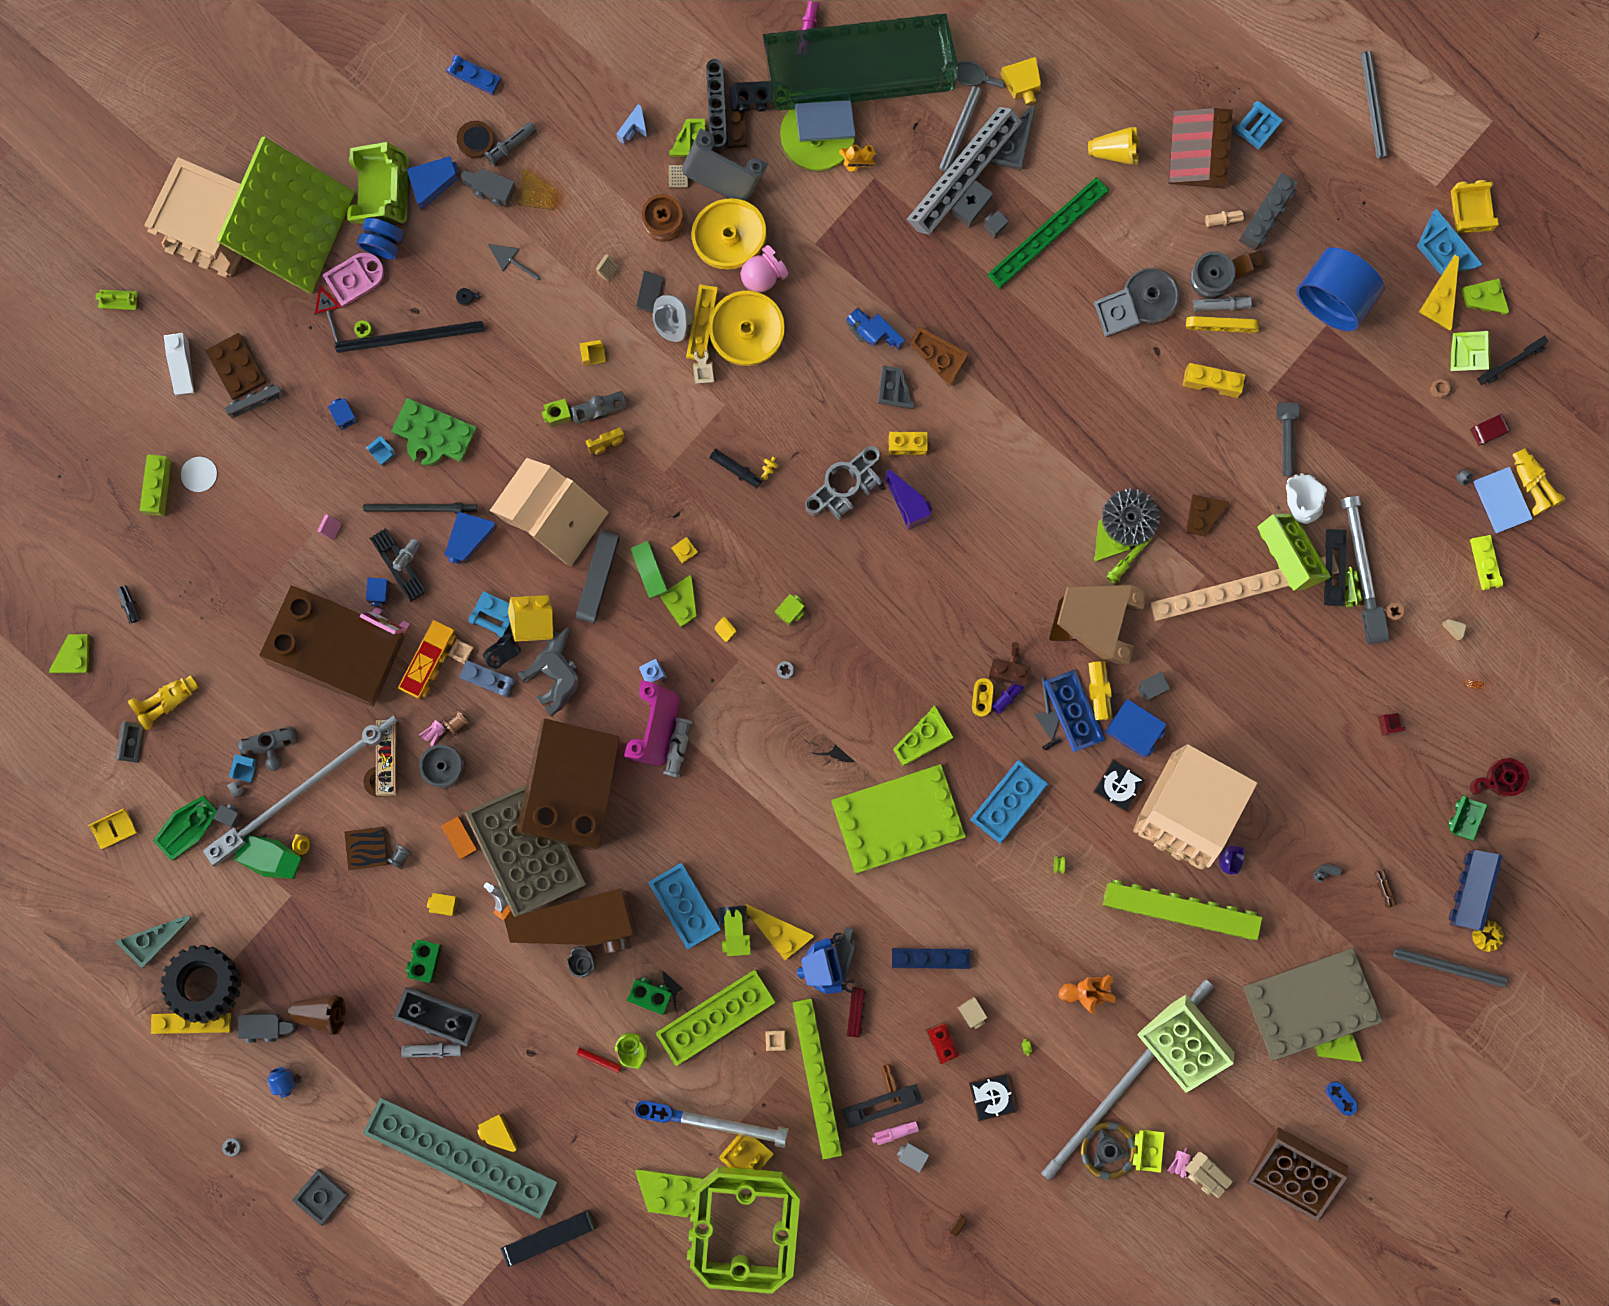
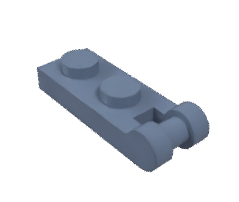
M466 661L459 677L462 680L507 698L510 697L512 685L514 686L516 680L470 661ZM500 681L505 682L503 689L498 688Z

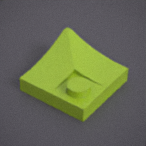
M1490 331L1453 333L1451 371L1491 369Z

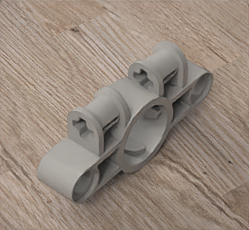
M869 446L849 463L837 462L831 465L826 471L824 485L807 499V513L811 516H817L827 508L838 520L842 519L841 516L854 508L849 499L858 493L859 488L868 496L876 485L882 484L880 478L872 470L879 461V450L876 447ZM874 453L876 458L868 460L866 454ZM839 469L849 470L850 475L853 478L855 477L857 482L855 487L852 486L847 493L843 494L837 493L833 486L830 487L828 481L830 475L836 474ZM817 502L820 507L817 510H811L809 504Z

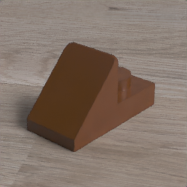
M1262 250L1251 254L1246 252L1232 260L1235 266L1234 280L1266 270L1269 267Z

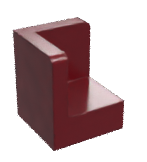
M1399 713L1385 714L1378 717L1382 736L1406 730L1405 726L1401 727Z

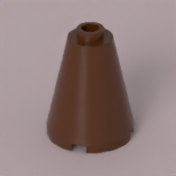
M337 995L294 1001L288 1008V1016L291 1021L331 1035H337L344 1024L341 1021V1017L346 1012L343 997Z

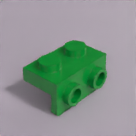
M1463 795L1461 799H1458L1455 806L1456 814L1454 817H1451L1448 824L1451 834L1475 842L1488 805L1468 799L1467 796Z

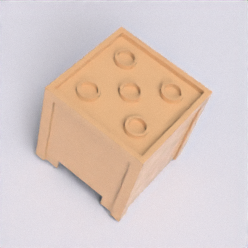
M177 157L144 226L148 228V233L157 236L159 232L165 235L161 243L165 248V252L174 255V253L184 256L183 260L190 263L196 261L199 263V267L206 270L209 267L218 271L217 274L226 278L227 275L232 277L242 255L216 240L241 184Z

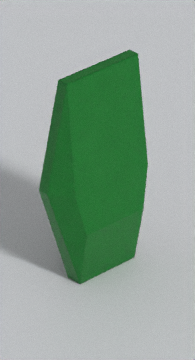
M205 796L199 797L174 811L153 839V842L173 861L201 840L213 822L218 809Z
M249 834L243 838L247 844L236 852L235 861L263 877L295 879L303 860L301 856L279 840Z

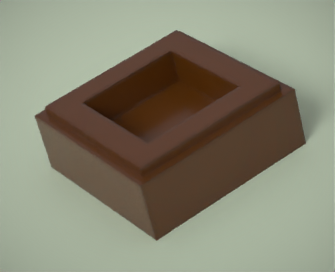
M959 1214L949 1232L955 1237L958 1236L967 1219Z

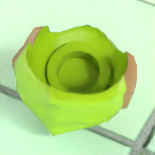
M625 1032L615 1044V1055L618 1062L624 1067L639 1070L647 1057L648 1046L639 1034Z

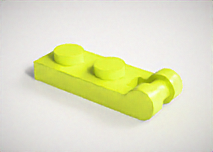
M1491 535L1470 539L1482 590H1488L1494 586L1496 588L1502 587L1503 580L1500 576ZM1492 574L1493 579L1488 580L1487 575Z

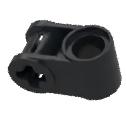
M506 634L484 651L483 659L490 668L497 669L510 659L516 657L521 652V648L511 634Z

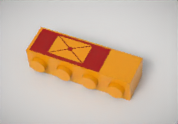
M433 620L398 689L419 700H422L423 697L426 698L430 691L428 686L432 680L434 681L439 674L437 669L440 663L443 664L447 659L448 653L446 652L449 646L452 647L457 639V636H455L457 632Z

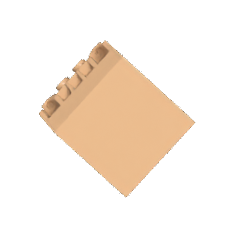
M1187 744L1172 752L1138 816L1133 832L1153 842L1155 848L1171 852V856L1179 861L1182 859L1188 861L1192 866L1201 870L1204 867L1209 868L1224 848L1257 782Z

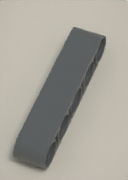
M711 59L706 65L709 133L714 137V141L716 139L723 140V143H714L712 147L714 152L720 153L727 148L724 74L722 62L718 59ZM712 68L719 69V71L715 73L711 72L710 70ZM715 85L720 86L719 90H712L711 88ZM719 103L721 107L713 108L712 105ZM715 121L722 122V125L714 126L713 123Z
M605 530L600 531L578 605L576 619L595 624L620 534Z

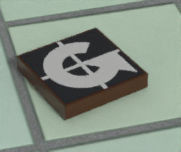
M1113 759L1093 793L1126 813L1146 779Z
M1007 1073L969 1082L978 1122L1016 1113Z

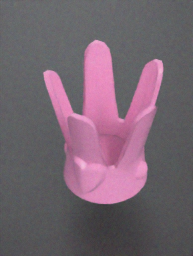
M435 720L429 728L419 734H424L422 739H425V741H429L434 736L430 743L431 747L436 745L438 739L446 731L442 726L445 720L441 724Z
M1185 1148L1184 1152L1177 1151L1176 1157L1167 1171H1170L1171 1174L1174 1172L1180 1174L1181 1172V1177L1187 1179L1185 1167L1190 1163L1192 1156L1186 1154L1187 1148Z

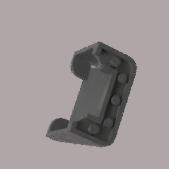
M700 128L683 163L682 172L686 177L728 199H740L748 202L768 163L753 158L744 168L711 151L714 145V137L709 132Z

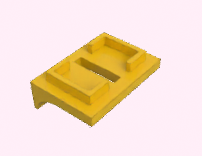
M125 808L88 825L101 850L137 834L130 815ZM110 820L112 821L114 828L118 834L117 837H115L113 830L109 824Z

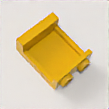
M1479 180L1472 184L1459 182L1453 187L1451 198L1457 234L1493 231L1498 226V218H1494L1490 192V188L1493 186L1492 182H1486V180Z

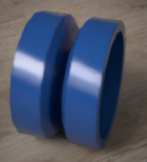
M366 218L362 226L365 233L359 235L356 242L357 246L375 256L390 260L396 259L399 251L396 245L402 243L404 232L385 221Z

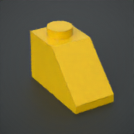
M502 1113L478 1125V1135L487 1144L511 1152L519 1149Z

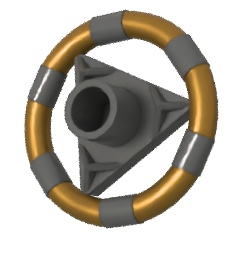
M1106 1121L1097 1123L1080 1144V1157L1085 1168L1094 1176L1106 1180L1117 1179L1128 1173L1133 1167L1134 1153L1137 1154L1134 1136L1126 1127L1116 1122ZM1103 1129L1122 1133L1127 1140L1130 1153ZM1099 1131L1094 1165H1092L1087 1153V1146L1090 1139ZM1129 1156L1128 1161L1122 1168L1115 1172L1097 1169V1167Z

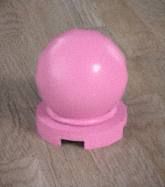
M769 245L761 249L762 256L755 255L742 266L740 272L741 279L748 290L763 293L770 290L776 284L777 278L784 280L788 277L789 273L782 260L779 262L773 256L776 252Z

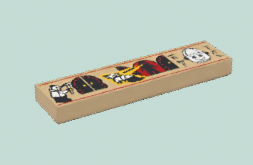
M376 720V726L378 727L386 720ZM396 723L383 732L382 741L376 745V796L396 795Z

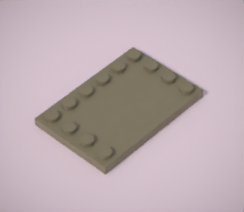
M526 785L465 812L513 916L531 912L586 885L567 845L515 834Z
M1353 948L1243 987L1271 1062L1383 1022Z

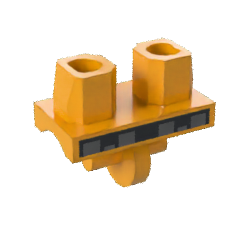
M851 145L849 149L842 148L839 151L840 155L844 157V165L851 172L857 171L859 167H873L875 164L872 158L876 152L871 145H866L863 149H860L858 145Z

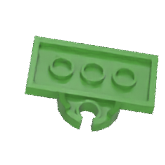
M407 398L391 432L408 440L407 451L412 461L416 463L417 454L420 451H425L427 456L422 460V466H434L441 461L443 456L462 462L477 428Z

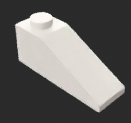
M183 333L164 335L166 357L175 396L193 394L194 385L189 340Z

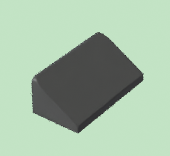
M644 271L636 304L637 310L653 313L654 303L659 298L662 276Z
M121 722L115 760L138 763L144 729L141 724Z

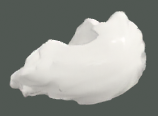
M1300 473V476L1295 475L1293 478H1289L1286 485L1287 502L1294 518L1304 524L1316 521L1322 515L1327 488L1310 474L1304 475Z

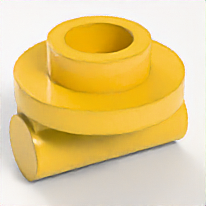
M295 834L292 851L298 855L306 854L310 848L309 839L306 836Z

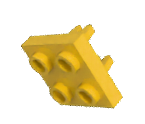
M737 1135L718 1158L731 1168L761 1170L774 1153L757 1138Z

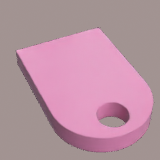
M359 253L324 273L323 277L341 306L345 307L378 287L384 277V268L375 255ZM377 263L378 268L375 271H369V264Z

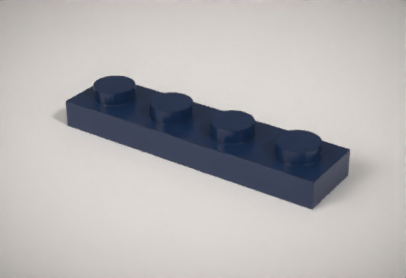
M892 948V968L970 969V949Z

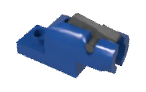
M857 308L846 319V324L859 342H867L872 346H876L886 337V342L892 348L895 346L899 350L904 345V339L879 314L871 320L869 315L860 308Z

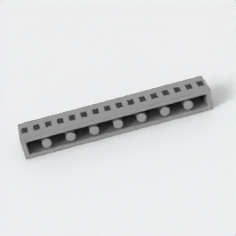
M999 107L910 214L907 221L917 232L929 235L1022 123L1012 109Z

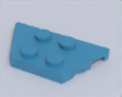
M1435 209L1417 244L1418 249L1440 275H1442L1454 255L1459 257L1458 272L1479 268L1482 263L1441 213Z

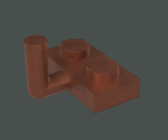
M1012 643L1009 662L993 659L989 679L1027 686L1031 667L1016 664L1019 656V643Z

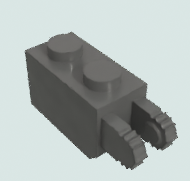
M485 169L479 170L477 174L469 171H464L461 174L462 182L471 188L475 197L481 200L486 198L498 207H508L516 189L514 181Z
M279 1014L239 1015L238 1039H244V1043L256 1042V1039L264 1038V1042H276V1038H282V1034L296 1032L297 1026L294 1022H282V1017Z

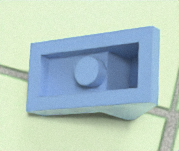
M639 104L617 132L618 141L623 144L627 140H631L635 133L634 130L647 137L642 108Z

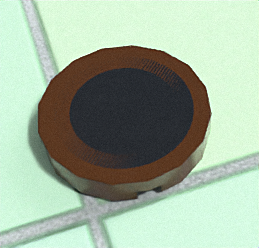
M469 121L459 129L457 144L464 155L471 158H481L485 152L492 150L494 135L486 123Z

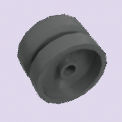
M1221 252L1205 253L1196 261L1190 273V284L1199 296L1215 299L1222 296L1232 284L1235 277V266L1232 260Z
M435 745L429 747L422 754L419 761V770L422 778L427 783L437 788L448 789L461 781L465 773V763L457 750L447 745ZM439 765H445L444 769H439Z

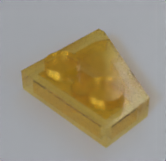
M523 169L517 204L519 206L555 210L558 191L528 170Z

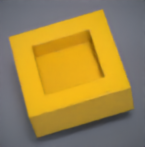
M687 537L671 547L682 564L698 554Z

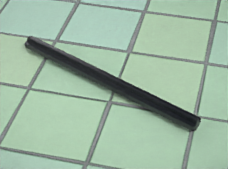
M483 321L338 341L335 342V350L337 353L478 333L484 331Z

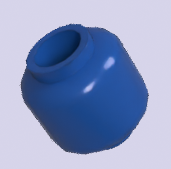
M285 1067L273 1069L267 1077L271 1093L276 1096L280 1095V1098L291 1095V1091L296 1086L291 1070L285 1069Z

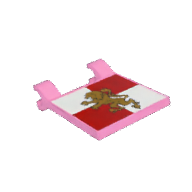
M375 607L373 611L361 613L360 615L361 618L392 634L402 633L406 635V630L410 626V623L404 620L398 625L381 616L380 614L384 610Z

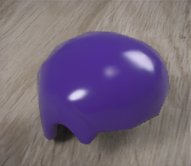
M1230 845L1220 853L1219 866L1224 873L1230 875L1239 873L1244 862V848Z

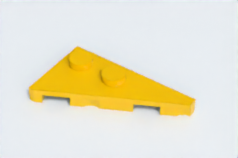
M1457 255L1453 256L1418 312L1449 331L1452 329L1459 263Z
M744 905L747 906L748 915L784 960L814 937L812 934L750 905Z

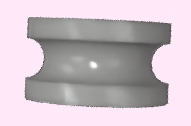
M784 661L778 664L776 671L782 679H789L794 674V667L791 663ZM784 665H788L790 673H786V675L784 676L782 675V671L780 670V668L782 666L785 667Z
M229 1138L222 1145L223 1153L230 1157L237 1155L242 1148L241 1142L237 1138ZM229 1142L235 1143L237 1146L233 1153L232 1150L228 1151L227 1149L230 1145Z

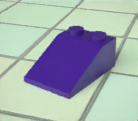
M888 470L885 480L907 529L910 530L928 522L932 511L929 501L925 502L922 495L894 472Z

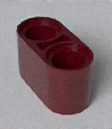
M1499 414L1472 427L1470 431L1478 446L1508 433L1511 429L1503 414Z

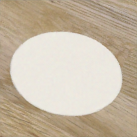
M205 457L191 458L182 467L181 480L185 487L191 491H206L216 481V467L212 461Z

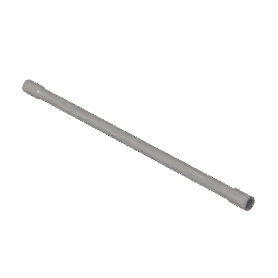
M1205 979L1196 989L1190 1000L1197 1006L1214 986ZM1149 1048L1060 1153L1041 1172L1049 1181L1155 1056Z

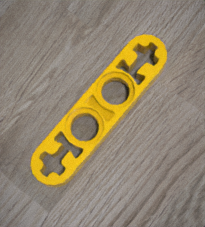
M1187 317L1186 329L1255 333L1259 332V320Z

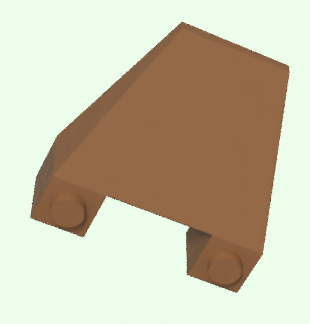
M1133 585L1067 587L1057 624L1101 659L1117 665L1129 664L1134 646L1118 641V636L1126 608L1130 610L1144 609L1148 591Z

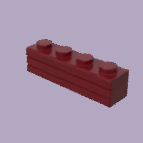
M852 987L855 991L851 993L847 1037L859 1038V1035H862L860 1024L863 1023L864 1018L861 1015L865 1009L863 998H866V991H864V988Z

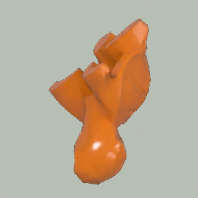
M1110 975L1094 978L1087 977L1079 982L1077 986L1071 983L1064 984L1059 990L1058 997L1067 1003L1079 1000L1091 1014H1095L1096 1006L1106 1001L1112 1003L1116 1001L1111 991L1113 977Z

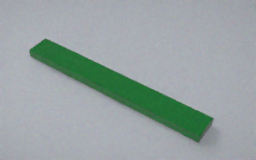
M1095 177L987 274V277L1001 289L1105 196L1109 189Z

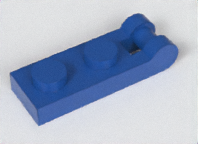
M458 55L453 56V62L446 70L449 75L491 95L494 94L501 81L500 76L472 64ZM459 66L463 67L462 72L457 70Z

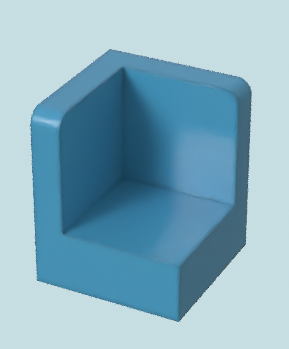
M381 435L366 447L382 466L396 455V452Z
M235 754L229 777L251 783L258 761Z

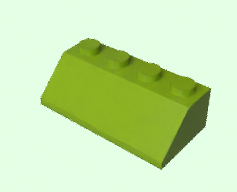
M1292 513L1272 514L1257 527L1261 538L1268 545L1269 552L1276 559L1280 571L1284 573L1288 580L1287 583L1293 591L1306 590L1331 577L1302 525L1294 518Z

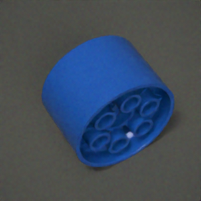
M1331 247L1324 250L1299 284L1296 292L1303 306L1316 318L1333 328L1342 331H1354L1383 294L1385 285L1378 272L1365 260L1347 250Z

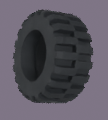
M194 945L189 946L188 951L182 949L178 952L179 956L177 958L173 956L169 960L172 963L170 966H165L163 971L166 972V975L161 976V983L164 984V987H161V994L165 996L163 1000L175 1014L190 1022L208 1023V1020H218V1016L221 1014L225 1016L229 1013L227 1009L230 1006L234 1007L236 1004L234 999L240 995L238 987L241 986V980L238 978L240 972L235 967L236 964L226 954L215 947L210 948L207 945L196 947ZM201 967L214 969L218 976V983L213 994L199 1002L188 999L185 994V983L188 976L194 970Z

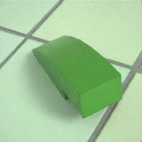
M649 541L632 547L631 551L649 598L652 600L669 593Z

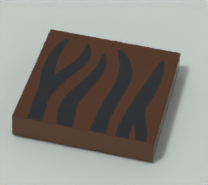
M384 827L344 832L348 870L388 866Z

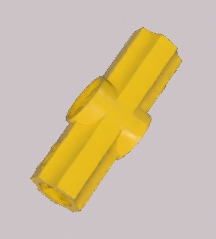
M1105 661L1088 663L1090 675L1089 692L1090 698L1093 700L1095 721L1112 719L1110 704L1111 687L1107 680Z

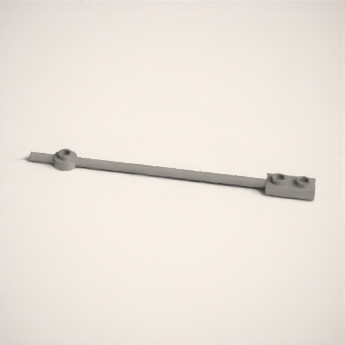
M393 715L378 727L375 725L367 726L362 732L361 740L240 831L233 827L204 849L203 852L212 866H218L247 843L243 839L245 836L367 744L370 746L378 745L383 739V732L398 722L397 718Z

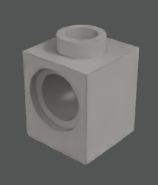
M909 1142L906 1145L902 1144L897 1153L900 1162L919 1173L929 1156L928 1153Z

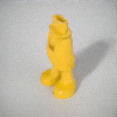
M1526 448L1512 455L1516 461L1514 464L1522 480L1523 487L1527 488V493L1531 491L1535 498L1536 505L1532 509L1534 516L1566 500L1564 495L1556 492L1546 478L1545 469L1533 458L1532 454L1529 455ZM1538 483L1542 486L1548 499L1542 493L1541 489L1537 485Z
M190 675L185 679L181 678L180 680L163 685L156 694L140 702L135 698H131L128 700V703L136 715H138L137 718L141 725L148 731L151 729L154 720L164 712L167 715L170 710L173 711L189 696L193 695L192 692L199 687ZM161 702V705H159L152 711L145 713L147 710Z

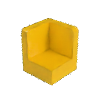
M602 340L579 343L584 366L606 362Z

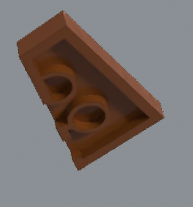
M918 327L910 341L912 348L950 387L968 353L921 327Z

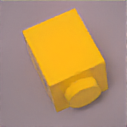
M432 893V897L429 896L427 908H430V913L455 916L458 897Z

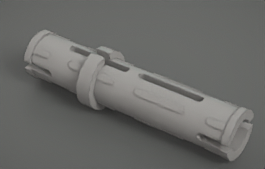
M1250 296L1193 300L1194 312L1251 309Z
M439 1043L438 1045H402L401 1053L402 1058L462 1056V1045Z

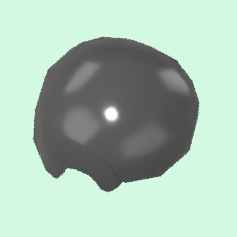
M577 947L572 949L567 959L569 971L573 976L580 978L591 975L597 965L596 956L587 948Z

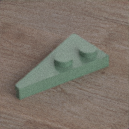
M189 915L180 917L146 931L119 939L115 943L141 968H145L192 918Z

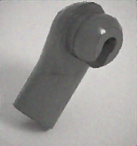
M1322 864L1314 871L1313 877L1317 882H1323L1329 874L1340 876L1341 867Z

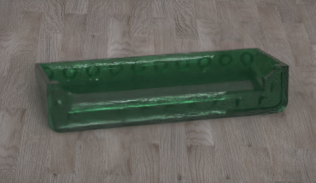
M947 14L763 34V47L773 108L777 111L795 109V104L848 100H851L852 103L947 92L953 90L957 84L959 66Z

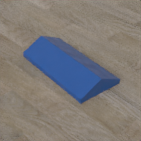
M1075 670L1043 681L1073 752L1083 750L1105 740L1098 722L1095 721L1093 710Z

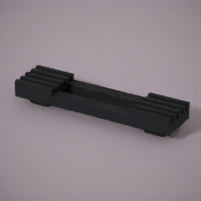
M1544 335L1527 346L1523 353L1500 367L1496 365L1482 374L1477 380L1481 385L1485 382H1488L1489 385L1499 378L1497 375L1533 352L1537 355L1546 349L1543 346L1549 342Z
M384 528V530L370 537L373 545L409 601L412 602L427 592L409 563L404 567L411 577L407 582H404L397 569L393 568L394 565L386 551L392 548L398 557L400 549L388 530Z
M1326 530V569L1331 577L1325 580L1324 606H1345L1347 530ZM1333 549L1339 550L1338 586H1332Z
M917 1084L844 1108L842 1111L848 1128H852L922 1104L923 1100ZM900 1096L902 1104L867 1116L865 1115L864 1108Z

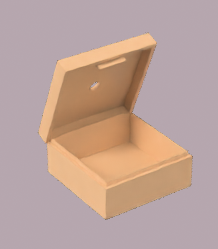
M529 458L525 459L490 509L492 513L504 522L529 532L532 537L570 567L609 513L574 481L565 478L551 466ZM573 521V525L569 527V523Z

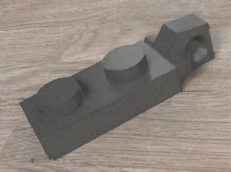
M845 927L844 935H838L836 940L837 942L845 940L842 945L835 944L845 983L855 947V939L851 938L853 928Z

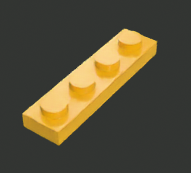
M699 284L686 359L695 360L694 353L696 350H698L700 357L705 356L704 351L708 348L710 337L709 320L715 308L718 287Z
M231 1012L225 1016L219 1015V1019L216 1021L208 1020V1023L190 1022L175 1013L151 1014V1034L231 1032Z

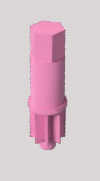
M916 1121L876 1132L874 1133L875 1137H872V1141L881 1145L918 1132L919 1129Z

